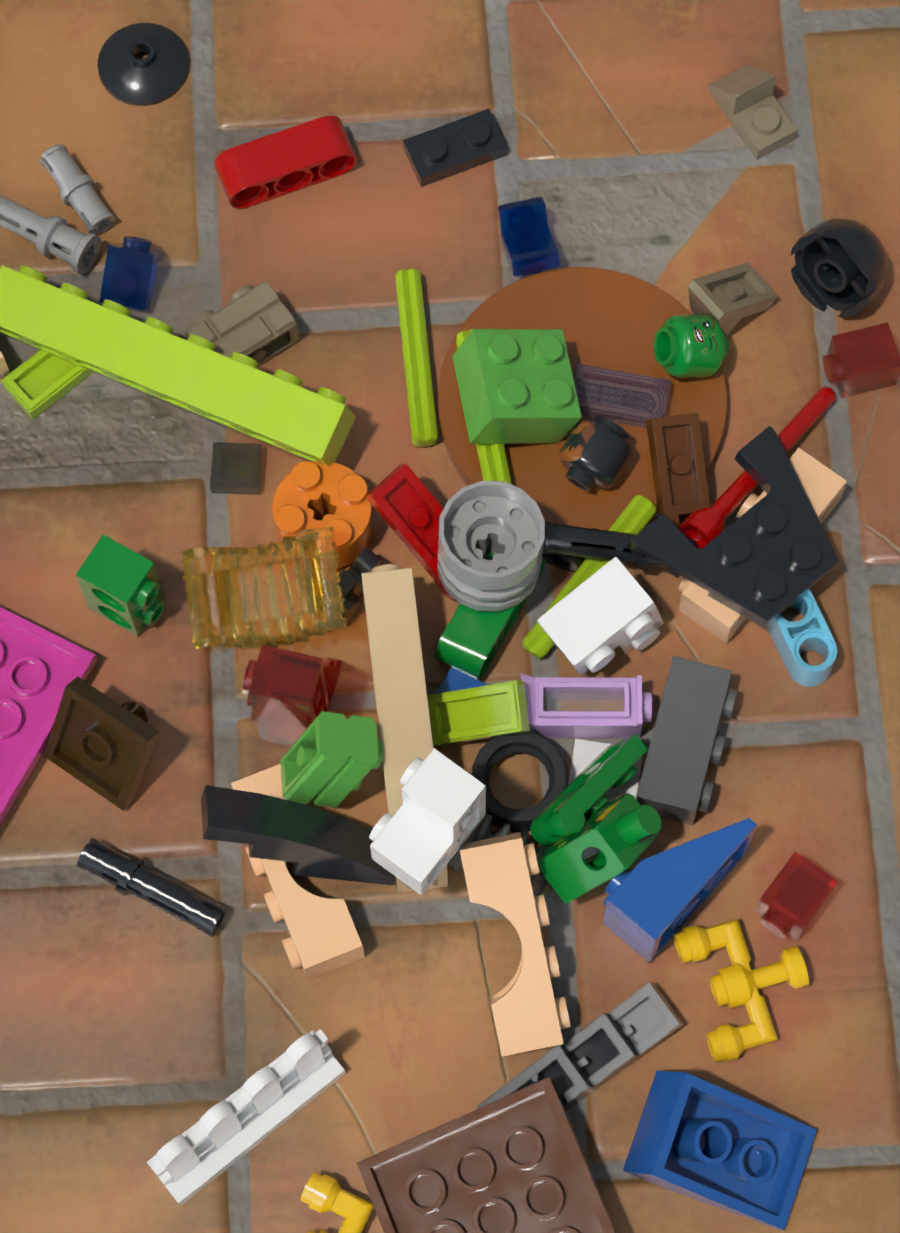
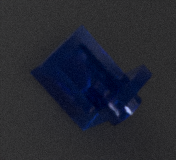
M536 197L500 205L498 207L501 241L513 276L536 274L543 270L560 267L558 249L548 226L544 199Z
M124 236L123 243L108 245L99 302H104L107 299L124 307L148 310L150 308L157 262L163 260L164 251L151 249V240L132 236Z

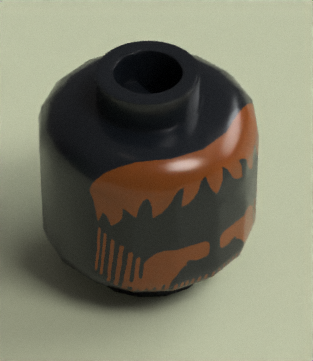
M596 416L594 420L585 419L579 421L559 453L560 462L568 470L565 478L574 486L586 492H590L593 486L603 489L612 487L632 455L631 446L627 442L629 434L622 427L602 416Z

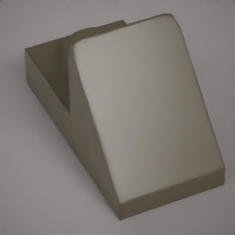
M747 64L709 84L707 90L754 158L758 160L796 140L798 130L773 96L775 76L772 73Z
M749 263L693 279L688 285L692 313L714 317L727 336L741 318L769 309L778 297Z

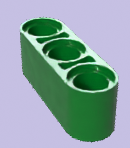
M489 553L486 560H493L495 554ZM542 557L540 575H541V573H542V571H543V568H544L545 562H546V559L543 558V557ZM530 594L518 605L501 611H477L460 604L437 644L434 658L480 680L497 654Z

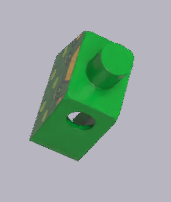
M629 793L611 799L596 812L584 817L585 824L582 831L570 837H562L561 840L553 843L539 857L537 862L540 871L565 904L624 872L658 836V832L661 829V819L652 806H641L635 797ZM595 847L601 850L584 859L583 853L586 848Z

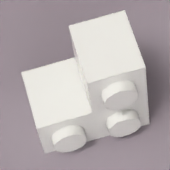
M614 557L537 619L545 633L580 676L588 670L594 673L606 666L614 658L615 652L613 650L617 646L625 654L633 648L637 651L643 650L660 635L658 628L664 624L654 601L617 557Z
M435 748L425 760L417 757L409 765L400 780V783L404 785L401 789L402 806L394 816L386 813L377 822L369 836L373 841L370 845L372 859L421 896H423L486 815V785Z

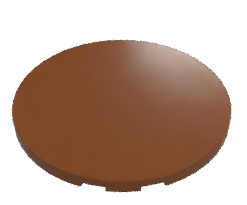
M594 267L560 268L536 273L522 278L490 296L474 310L454 336L441 368L438 385V415L444 445L453 465L467 485L483 481L476 444H470L452 358V355L457 350L456 336L463 330L563 329L574 383L576 373L582 372L650 384L658 388L664 395L666 409L662 417L698 413L706 471L711 467L719 450L725 427L727 388L722 365L715 374L698 378L670 376L662 368V365L656 361L654 356L653 342L656 332L668 318L674 315L692 313L664 290L645 280L622 272ZM578 373V375H580V376L592 377V378H597V379H603V380H609V381H614V382H620V383H626V384H631V385H637V386H643V387H645V385H641V384H635V383H630V382L618 381V380L607 379V378H601V377L590 376V375H584V374H579V373ZM577 376V378H580V379L592 380V381H597V382L609 383V384L620 385V386H626V387H631V388H637V389H643V390H644V388H641V387H635V386H630V385L618 384V383H613V382H607V381H601V380H596V379H590V378H584V377H579V376ZM650 386V391L653 392L659 400V410L653 418H655L659 414L661 409V400L653 390H655L662 399V411L658 416L660 417L664 410V400L660 392ZM580 409V411L638 421V419ZM581 412V414H584V415L595 416V417H596V416H599V415H594V414H588V413H582V412ZM582 416L579 421L585 419L594 420V418ZM605 417V418H607V419H612V420H618V421H623V422H629V423L638 424V422H633V421H627V420H622V419H616V418ZM614 422L629 434L627 442L631 446L632 455L616 483L610 488L603 489L593 486L590 492H586L574 486L565 478L568 470L560 462L559 453L574 427L559 443L504 444L511 483L523 489L537 502L543 518L547 522L609 530L634 496L638 494L646 497L657 508L647 426ZM656 510L654 517L648 524L658 518V510Z

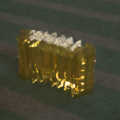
M334 527L300 530L296 536H284L283 542L259 544L257 548L196 547L181 551L184 569L182 579L186 585L190 617L188 624L191 626L193 650L216 647L240 649L277 648L278 645L309 642L310 636H324L326 630H342L346 628L345 617L341 615V613H344L343 602H345V598L342 597L341 587H338L340 574L336 572V568L339 567L337 557L340 554L336 550V542H332V538L335 537Z

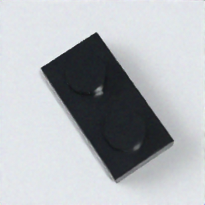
M490 109L403 140V149L421 187L507 156V145Z

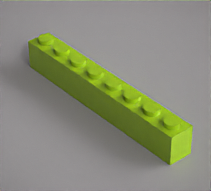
M21 265L19 271L1 266V334L311 462L318 461L326 466H329L331 462H336L356 418L345 405L346 398L339 393L324 387H319L317 393L301 387L303 381L300 378L280 369H276L274 375L257 369L259 363L256 360L235 351L232 352L230 358L214 352L216 345L197 335L190 334L187 340L172 334L174 329L168 324L152 317H147L145 323L129 317L131 311L116 302L105 299L102 306L87 300L89 294L84 290L65 282L62 283L61 288L47 284V277L44 274L27 266Z

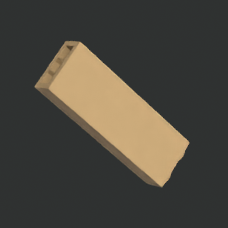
M386 564L373 568L371 572L361 573L379 734L383 743L382 760L388 813L394 816L403 804L401 789L404 785L400 783L404 772L417 757H420L422 760L427 758L433 750L412 568L401 569L398 565ZM447 865L428 889L448 887ZM396 877L398 893L414 891Z

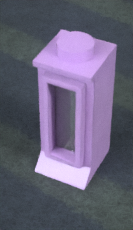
M521 673L520 681H524L530 732L546 738H628L637 734L640 738L643 722H651L652 694L651 692H642V675H637L636 678L533 677Z

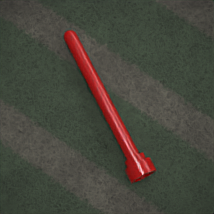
M820 388L778 433L777 436L786 454L835 401L836 394L832 388ZM744 470L710 508L693 511L680 525L679 530L688 539L695 541L697 549L704 548L723 532L722 530L725 528L724 521L758 484Z

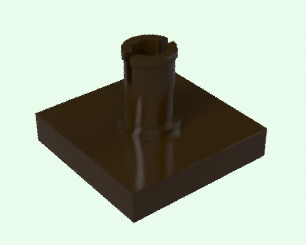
M77 676L65 687L43 756L124 811L135 801L159 731L148 724L147 713L141 705L131 713L130 711L136 705L135 701H126L120 705Z

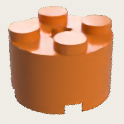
M303 461L295 465L292 471L281 481L273 498L272 512L280 546L294 565L311 573L330 574L338 572L339 568L354 562L365 548H369L373 538L374 524L372 505L365 497L369 493L365 480L350 468L338 463L331 462L329 466H326L318 461ZM323 515H325L322 521L316 520V518H321Z

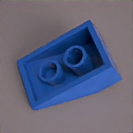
M747 818L643 859L631 872L626 869L618 874L605 889L608 896L603 902V905L606 906L603 924L648 963H651L673 938V934L680 930L749 850L757 824L750 818Z
M657 1070L623 1171L667 1190L778 1230H785L817 1129L689 1073Z

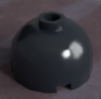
M840 218L822 222L811 228L792 247L791 256L795 254L796 263L791 269L792 278L801 294L814 307L823 312L827 309L828 305L836 311H842L838 315L839 317H850L859 314L873 301L885 285L888 271L886 250L878 236L867 226L855 220Z

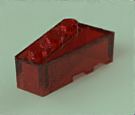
M262 645L258 660H249L243 681V690L249 691L247 706L252 707L251 721L256 722L260 739L292 746L322 711L329 712L343 660L286 647Z

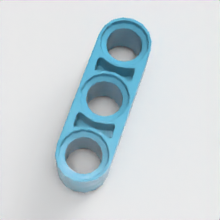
M809 589L789 606L798 610L802 614L803 619L795 622L787 621L779 614L766 627L792 679L802 686L813 687L822 684L829 677L836 659L837 646ZM807 650L816 651L822 656L824 663L816 666L809 665L802 660L800 653Z

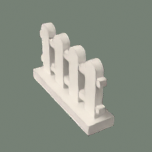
M321 1029L316 1033L312 1030L297 1039L289 1046L286 1052L268 1066L253 1074L242 1087L225 1100L214 1105L198 1122L181 1135L170 1140L154 1157L147 1161L148 1165L180 1206L346 1074L345 1069L332 1055V1050L327 1045L329 1039Z

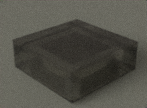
M213 442L210 478L211 493L260 495L262 444Z

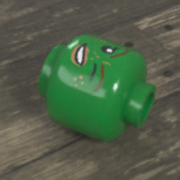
M704 314L674 315L668 318L656 332L653 350L656 361L662 365V368L670 376L678 378L708 377L715 374L722 365L723 359L728 354L729 341L719 322L712 316Z

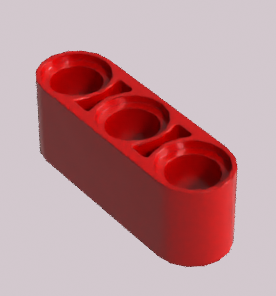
M324 116L232 147L218 155L214 166L231 207L243 209L339 177L353 169L357 163V157L340 118L337 116Z

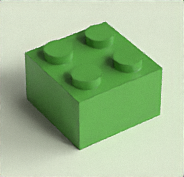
M473 329L452 355L470 444L559 443L582 418L563 329Z

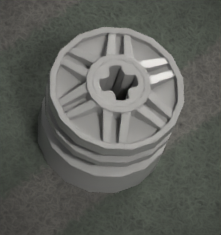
M480 481L465 486L447 501L439 517L437 572L444 589L458 603L477 611H501L518 605L533 591L540 576L545 540V520L537 502L523 489L504 481ZM486 554H495L493 560H486Z

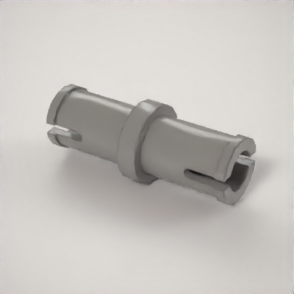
M58 144L49 148L43 153L42 156L44 158H40L39 161L59 187V197L65 205L72 206L86 226L88 233L99 235L113 225L111 222H115V217L94 190L96 186L94 180L90 175L82 173L68 153L65 145Z

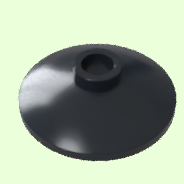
M137 23L123 27L106 40L100 50L97 67L102 85L114 98L130 105L149 106L169 99L180 90L187 79L190 62L187 48L175 32L154 23ZM139 54H149L145 59L134 58Z

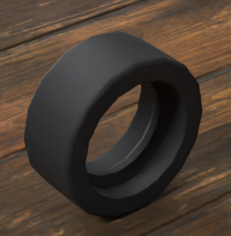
M530 731L493 737L479 750L472 766V776L486 785V815H492V825L501 828L506 822L511 824L510 831H531L530 827L533 819L567 787V767L560 751L546 737ZM510 754H528L537 758L545 766L549 775V788L545 797L537 805L527 809H512L502 805L493 796L489 786V776L494 765L501 758Z

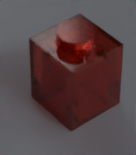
M888 322L832 336L828 353L823 356V367L828 382L830 384L836 383L840 398L896 385L900 374V357Z
M795 851L760 898L755 912L762 916L760 919L761 924L771 933L783 939L788 935L795 941H798L832 895L838 881Z

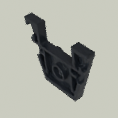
M771 426L767 427L739 450L734 458L767 493L764 498L702 549H697L664 513L633 537L627 546L638 556L643 558L646 555L671 569L670 574L676 578L683 576L709 591V597L763 628L829 573L839 562L775 430Z

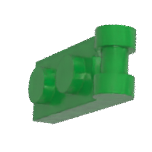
M637 734L608 746L533 819L530 830L533 839L538 844L549 846L561 840L562 837H570L582 831L585 824L584 817L593 814L608 801L609 798L605 792L611 786L616 788L622 785L637 772L634 763L648 750Z

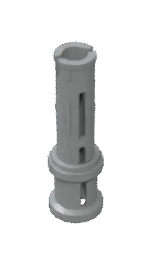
M0 194V226L35 243L36 249L41 255L45 257L54 255L71 264L72 269L79 274H85L89 271L100 252L101 238L94 233L85 235L69 227L67 221L60 216L46 218Z

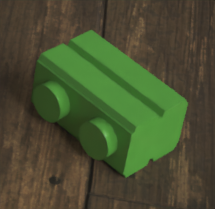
M322 711L280 760L282 797L285 800L301 804H308L312 800L314 805L336 808L352 790L357 791L361 786L362 779L371 769H378L383 758V743L381 739L377 738V724L373 718L350 715L346 719L344 714Z

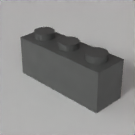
M676 656L672 658L636 800L641 806H652L662 818L693 825L697 810L707 812L714 785L713 782L704 780L709 763L719 765L726 738L724 735L716 734L720 716L731 718L738 690L728 687L732 673L731 670Z

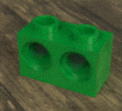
M103 534L76 573L78 583L90 610L139 637L146 625L151 627L157 622L165 607V601L163 600L165 596L155 564Z

